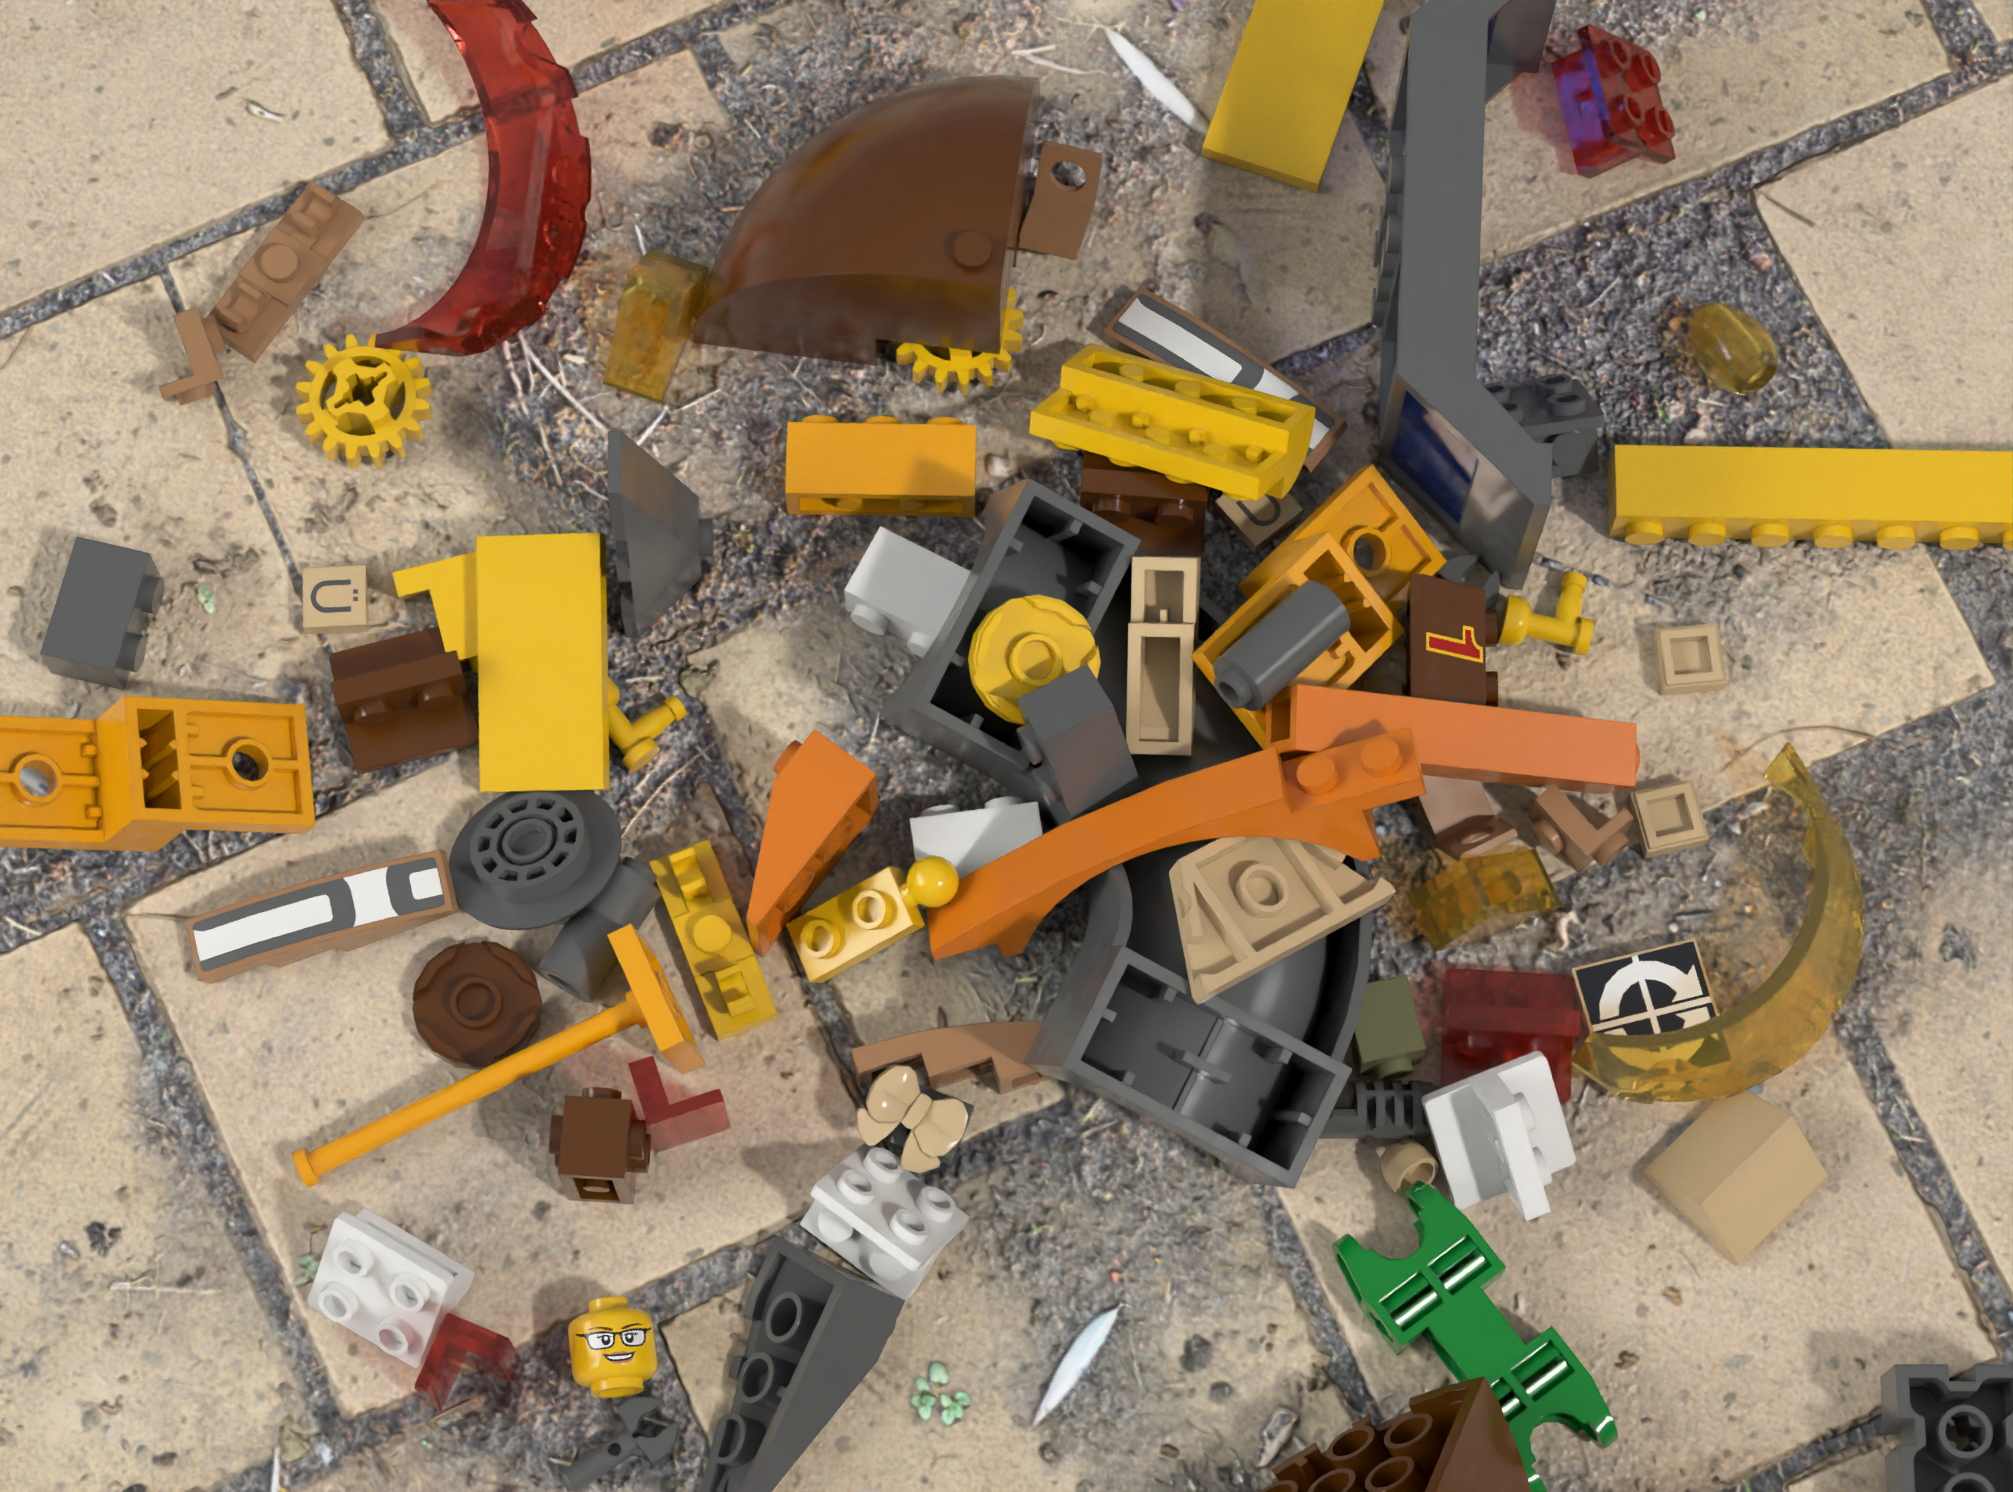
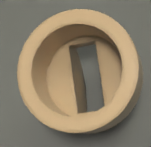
M1403 1140L1400 1143H1393L1386 1148L1381 1156L1380 1171L1386 1183L1402 1198H1404L1403 1191L1418 1180L1430 1185L1436 1177L1439 1168L1437 1160L1431 1153L1414 1140Z

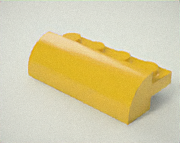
M1089 343L1062 365L1060 388L1031 411L1029 434L1052 440L1054 445L1062 449H1083L1106 456L1116 465L1125 467L1140 466L1164 473L1169 480L1177 483H1197L1218 489L1226 497L1234 500L1258 501L1265 494L1283 499L1296 481L1305 461L1312 437L1316 407Z

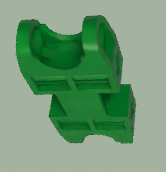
M1418 1180L1403 1191L1406 1203L1418 1219L1413 1224L1419 1236V1248L1414 1254L1404 1259H1389L1380 1256L1372 1248L1365 1251L1347 1233L1332 1244L1337 1264L1358 1306L1397 1356L1421 1337H1424L1458 1382L1485 1376L1499 1404L1507 1399L1508 1402L1501 1406V1409L1517 1445L1531 1492H1547L1543 1481L1532 1466L1536 1462L1531 1451L1530 1442L1533 1429L1543 1423L1558 1422L1568 1426L1576 1434L1582 1430L1597 1447L1605 1449L1618 1439V1432L1612 1415L1592 1376L1553 1326L1549 1327L1527 1345L1524 1344L1484 1292L1486 1288L1501 1278L1506 1266L1461 1211L1434 1188ZM1473 1258L1472 1261H1470L1468 1264H1466L1464 1267H1462L1460 1270H1458L1444 1282H1441L1444 1278H1446L1448 1275H1450L1452 1272H1454L1468 1260ZM1425 1294L1424 1297H1422L1420 1300H1418L1416 1303H1414L1412 1306H1410L1396 1318H1392L1400 1311H1402L1404 1308H1406L1408 1305H1410L1412 1302H1414L1416 1299H1418L1420 1296ZM1552 1363H1555V1366L1525 1389L1523 1388V1385Z

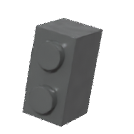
M76 537L40 652L51 674L125 690L130 671L137 673L144 660L147 640L146 636L142 635L148 613L156 614L164 593V578L160 577V573L150 553Z
M1087 664L1016 699L1026 724L1016 729V732L1032 764L1035 765L1039 762L1041 764L1040 767L1032 770V774L1049 806L1059 801L1072 821L1143 789L1115 708Z

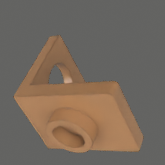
M1048 140L1043 142L1034 195L1019 234L1018 247L1070 260L1078 259L1094 212L1103 161L1102 153ZM1062 161L1073 162L1082 168L1086 180L1078 186L1063 185L1054 178L1052 167Z
M1423 775L1427 794L1416 796L1435 844L1440 851L1460 863H1465L1518 836L1513 825L1494 815L1480 781ZM1489 835L1482 840L1468 844L1479 837Z

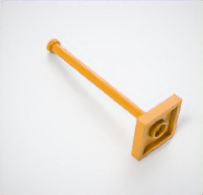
M628 924L608 934L607 936L632 989L625 993V1001L310 1152L306 1147L293 1152V1161L303 1182L308 1188H311L322 1182L321 1175L636 1024L641 1029L649 1027L660 1053L682 1075L706 1064L655 950L632 924Z

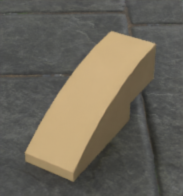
M1145 555L1132 557L1126 742L1130 754L1192 755L1197 664L1190 656L1198 649L1201 557Z

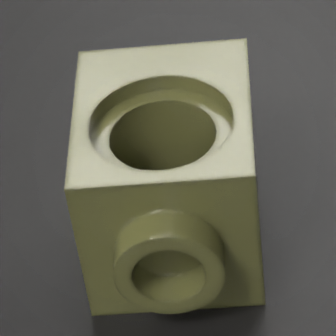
M1407 974L1367 983L1360 1018L1349 1044L1357 1077L1374 1074L1376 1081L1396 1080L1414 1072L1413 1065L1420 1064L1426 1046Z

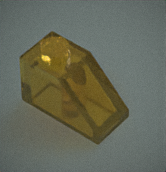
M653 248L649 249L628 273L602 384L659 404L664 400L694 328L709 267Z
M1536 849L1461 859L1407 894L1417 914L1418 927L1429 940L1434 952L1472 946L1554 912L1563 906Z

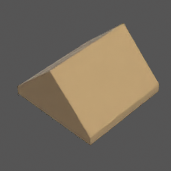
M1735 1083L1642 1172L1735 1267L1828 1176L1793 1116Z

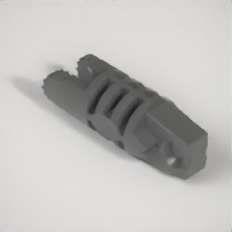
M1401 1080L1372 1081L1369 1084H1365L1364 1081H1346L1319 1139H1364L1365 1135H1371L1372 1139H1401L1405 1135H1409L1410 1139L1432 1137L1421 1099L1424 1095L1446 1086L1433 1085L1431 1082L1410 1080L1408 1084H1402Z

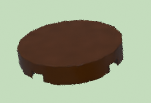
M482 941V943L472 942L469 944L462 942L448 946L427 962L415 982L412 1011L419 1036L436 1057L456 1068L481 1070L527 1048L539 1028L543 1002L534 972L518 953L498 942Z

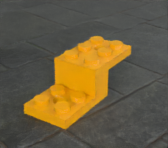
M1370 464L1361 467L1238 584L1249 600L1190 657L1215 687L1214 680L1216 677L1213 670L1215 660L1307 580H1314L1328 587L1344 604L1350 617V629L1286 687L1304 684L1348 689L1406 631L1394 614L1406 603L1410 574L1433 576L1447 561L1375 466ZM1358 537L1365 539L1372 547L1374 558L1369 570L1360 567L1354 558L1353 549ZM1266 705L1258 711H1249L1243 707L1237 709L1230 706L1264 750Z
M123 696L96 720L0 715V847L157 852L184 830L306 834L316 827L305 705ZM235 752L245 753L256 762L259 771L256 781L245 780L235 771L232 763ZM22 768H33L44 775L48 783L47 796H34L25 790L20 781Z

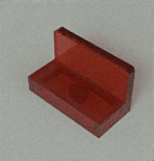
M649 1056L628 1063L656 1153L731 1128L721 1089H715L669 1105L654 1057Z
M447 1312L414 1388L429 1408L441 1412L462 1365L511 1384L522 1360L508 1337Z

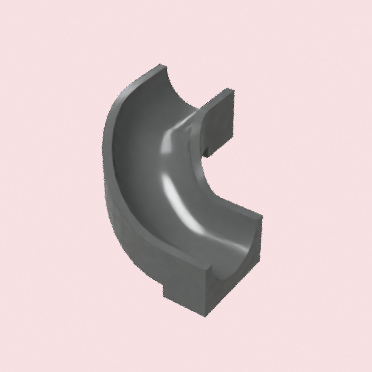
M1027 478L991 494L981 514V517L986 519L984 538L972 570L953 609L918 666L908 679L894 693L889 695L878 717L988 776L1022 798L1026 803L1038 802L1040 816L1054 829L1071 820L1059 801L1050 806L1047 804L1035 782L1032 770L1040 767L1041 764L1040 762L1035 765L1032 764L1019 740L1016 729L1024 725L1005 721L987 708L972 685L968 656L973 634L987 613L1010 599L1039 594L1066 602L1084 616L1092 629L1090 632L1094 637L1095 647L1098 646L1101 661L1097 680L1115 708L1126 739L1128 623L1131 622L1132 557L1136 555H1150L1138 548L1141 542L1139 538L1031 478ZM1201 591L1198 648L1230 618ZM1198 666L1192 755L1131 754L1143 787L1142 790L1136 793L1165 781L1263 750ZM1219 838L1187 842L1152 851L1115 865L1085 882L1089 900L1087 932L1081 948L1023 1065L1044 1076L1060 1079L1089 1090L1157 1122L1213 1154L1227 1165L1226 1172L1247 1183L1295 1189L1352 1071V1068L1342 1062L1360 1018L1370 972L1373 927L1372 911L1197 1005L1191 994L1169 870L1178 859ZM1346 855L1342 863L1370 881L1367 860L1362 862Z

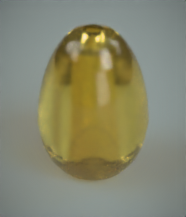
M1721 302L1704 303L1692 312L1688 323V336L1691 348L1707 377L1718 387L1732 394L1750 395L1759 391L1774 377L1779 365L1778 350L1767 329L1755 318L1737 307Z

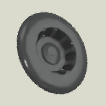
M590 790L508 792L479 810L467 822L456 838L448 862L456 900L470 916L488 926L499 929L532 930L563 921L590 904L603 891L612 878L621 854L622 836L620 824L608 803Z

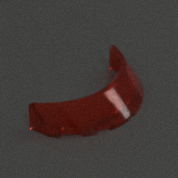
M427 0L428 6L438 16L457 45L478 94L488 145L487 199L483 220L474 248L466 265L450 289L434 306L417 319L393 331L376 334L375 348L456 357L488 351L490 348L506 341L521 329L529 328L536 323L548 310L545 304L553 295L560 281L569 279L575 267L587 229L585 211L591 201L592 193L589 138L580 135L571 100L579 96L568 68L556 63L545 41L531 23L538 18L522 0Z

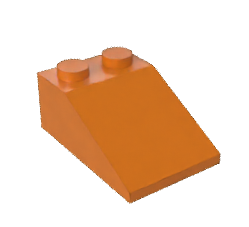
M815 729L803 744L797 740L791 742L780 755L773 769L778 775L773 783L746 917L752 949L761 958L766 955L787 928L786 924L796 917L879 811L876 773Z

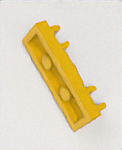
M709 839L650 861V869L657 875L656 884L661 892V897L718 1042L779 1019L778 1012Z

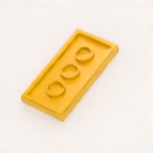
M1256 0L1205 137L1201 156L1317 193L1386 0Z
M596 532L476 536L480 792L610 790L606 534Z

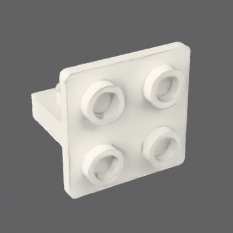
M1534 1051L1422 1097V1106L1451 1200L1458 1209H1464L1506 1192L1526 1221L1551 1212L1544 1186L1552 1183L1551 1173L1573 1165L1576 1162V1156L1548 1061L1541 1051Z
M863 1143L815 1183L810 1192V1195L815 1200L800 1225L883 1288L907 1301L916 1292L944 1246L963 1230L969 1220V1216L956 1207L954 1200L947 1193L936 1187L928 1186L911 1172L903 1170L900 1159L895 1154L886 1149L868 1146L866 1143Z
M363 1207L356 1216L343 1211L334 1220L308 1297V1303L329 1319L340 1323L377 1345L384 1352L397 1357L414 1368H418L426 1359L437 1327L467 1293L475 1272L373 1211Z

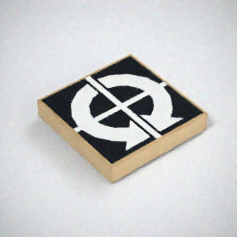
M1696 938L1571 968L1569 977L1605 1096L1727 1066L1732 1062L1733 1059Z

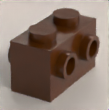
M589 1087L582 1089V1096L565 1095L563 1115H552L549 1152L550 1154H555V1167L558 1168V1176L569 1200L634 1204L637 1173H648L651 1134H646V1120H638L632 1100L621 1099L622 1092L618 1090Z

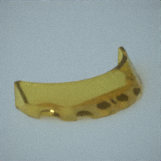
M1789 742L1785 743L1763 773V777L1795 799L1804 810L1807 819L1801 836V849L1806 860L1815 868L1809 907L1798 936L1786 957L1771 976L1751 995L1718 1016L1687 1028L1651 1035H1612L1591 1032L1577 1049L1570 1063L1622 1100L1642 1104H1653L1655 1101L1690 1102L1708 1099L1710 1101H1717L1741 1094L1746 1089L1760 1084L1778 1073L1781 1074L1806 1054L1826 1032L1831 1014L1838 1012L1842 1008L1858 969L1864 935V903L1859 871L1853 851L1840 822L1796 750Z

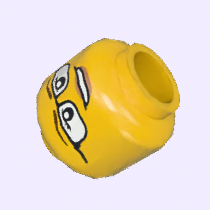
M604 1297L588 1302L589 1312L578 1316L568 1326L571 1367L575 1382L580 1386L590 1388L591 1396L594 1398H618L642 1392L644 1390L643 1382L653 1377L658 1369L654 1325L651 1316L646 1311L629 1308L626 1297Z

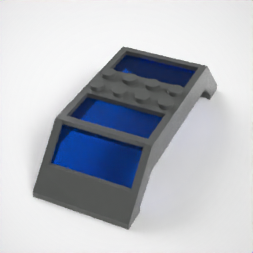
M1429 0L1412 13L1390 119L1388 181L1385 182L1383 206L1380 207L1378 230L1375 231L1373 268H1377L1376 288H1373L1371 325L1382 326L1376 464L1470 554H1480L1479 563L1491 575L1497 569L1499 571L1500 583L1506 589L1522 590L1551 507L1553 444L1536 443L1476 378L1485 105L1523 72H1539V65L1557 0Z

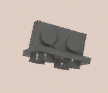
M1550 374L1538 377L1534 380V385L1510 388L1509 385L1503 383L1483 385L1536 443L1553 444L1552 478L1600 471L1596 428L1605 426L1604 412L1578 379H1572L1564 374ZM1469 451L1472 479L1477 457Z

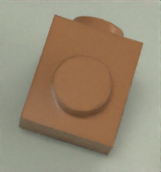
M199 306L173 315L194 374L159 386L163 399L176 395L180 406L216 394L212 382L224 378L216 353L227 350L215 315L203 318Z
M1555 784L1551 785L1534 800L1528 818L1533 822L1530 828L1537 841L1553 855L1560 852L1579 873L1594 860L1601 867H1604L1618 856L1630 843L1625 834L1634 819L1629 811L1624 808L1597 831Z

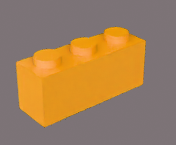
M812 415L803 418L801 422H787L785 478L787 514L975 517L976 425H964L963 421L952 417L933 418L928 420L926 424H901L899 419L889 416L870 417L864 423H839L836 418L831 416Z

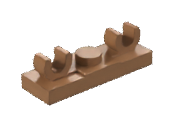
M311 180L208 314V316L215 315L225 344L256 363L364 221L362 212Z

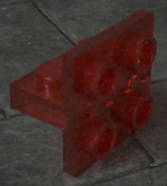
M1587 24L1579 28L1578 36L1581 49L1551 63L1577 174L1591 179L1641 155L1662 164L1675 160L1676 156L1671 140L1675 136V128L1671 116L1662 104L1658 83L1661 81V72L1655 57L1648 50L1594 25Z
M1447 969L1443 976L1440 1085H1451L1534 1051H1541L1548 1061L1560 1104L1568 1103L1571 1098L1572 1050L1580 1037L1581 1011L1573 1010L1574 979L1570 975Z

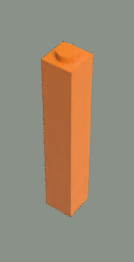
M1295 684L1283 688L1266 704L1264 750L1276 746L1281 760L1294 759L1411 727L1417 743L1423 775L1546 789L1555 784L1560 790L1592 794H1606L1636 787V773L1640 764V751L1636 744L1637 723Z

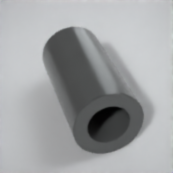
M1307 580L1215 660L1213 664L1216 677L1214 685L1218 694L1226 703L1234 708L1241 709L1243 707L1249 711L1260 710L1350 629V617L1344 604L1333 591L1322 583L1314 580Z
M625 856L621 863L618 862L612 878L603 891L590 904L568 919L537 966L538 971L560 989L584 1002L591 1003L619 961L607 935L628 924H632L637 931L640 929L661 896V892L653 885L657 875L639 861Z

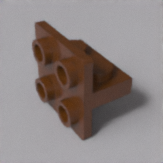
M1084 450L1080 491L1081 507L1139 538L1141 542L1138 548L1150 556L1201 557L1202 564L1208 486L1197 483H1177L1169 480L1164 473L1140 466L1125 467L1116 465L1106 456Z
M439 626L338 651L329 656L334 678L331 686L335 703L345 724L354 766L358 773L365 774L479 744V730L462 662L456 650L445 652Z

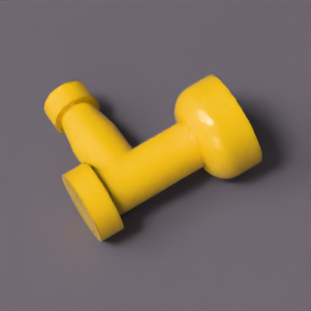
M1566 572L1562 575L1560 585L1562 592L1557 603L1555 617L1532 613L1530 603L1525 598L1508 594L1500 622L1497 644L1515 647L1520 645L1525 637L1573 647V654L1586 657L1594 629V619L1581 617L1582 594L1585 592L1587 583L1586 576L1578 572Z
M608 676L609 737L625 755L622 763L630 772H635L649 763L659 752L660 747L653 739L660 735L672 722L677 723L685 717L687 712L681 701L675 695H671L661 702V706L645 713L631 723L617 707L620 700V691Z

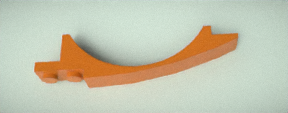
M1411 727L1283 762L1276 746L1165 781L1062 824L960 879L955 896L947 904L940 907H926L931 953L934 959L938 960L993 944H998L1005 958L1024 953L1032 933L1042 919L1074 889L1092 877L1127 860L1187 842L1242 836L1274 837L1318 844L1340 851L1362 862L1381 857L1372 808L1427 794L1417 743Z

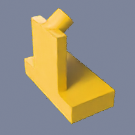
M476 551L392 572L397 594L401 601L431 594L445 652L456 650L460 661L468 659L471 670L478 673Z

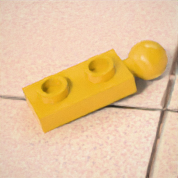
M925 856L912 865L908 872L907 881L901 868L888 866L786 924L809 982L824 983L924 927L925 924L917 905L940 907L953 899L959 887V876L954 865L941 856Z

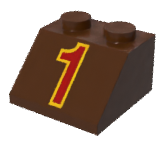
M1410 574L1406 599V697L1498 707L1497 671H1486L1485 648L1497 647V609H1485V589L1425 574Z

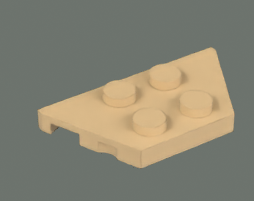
M1245 836L1219 838L1178 859L1169 870V877L1192 998L1197 1005L1382 906L1396 893V890L1391 883L1382 877L1373 884L1344 865L1342 862L1347 854L1318 844L1293 839Z

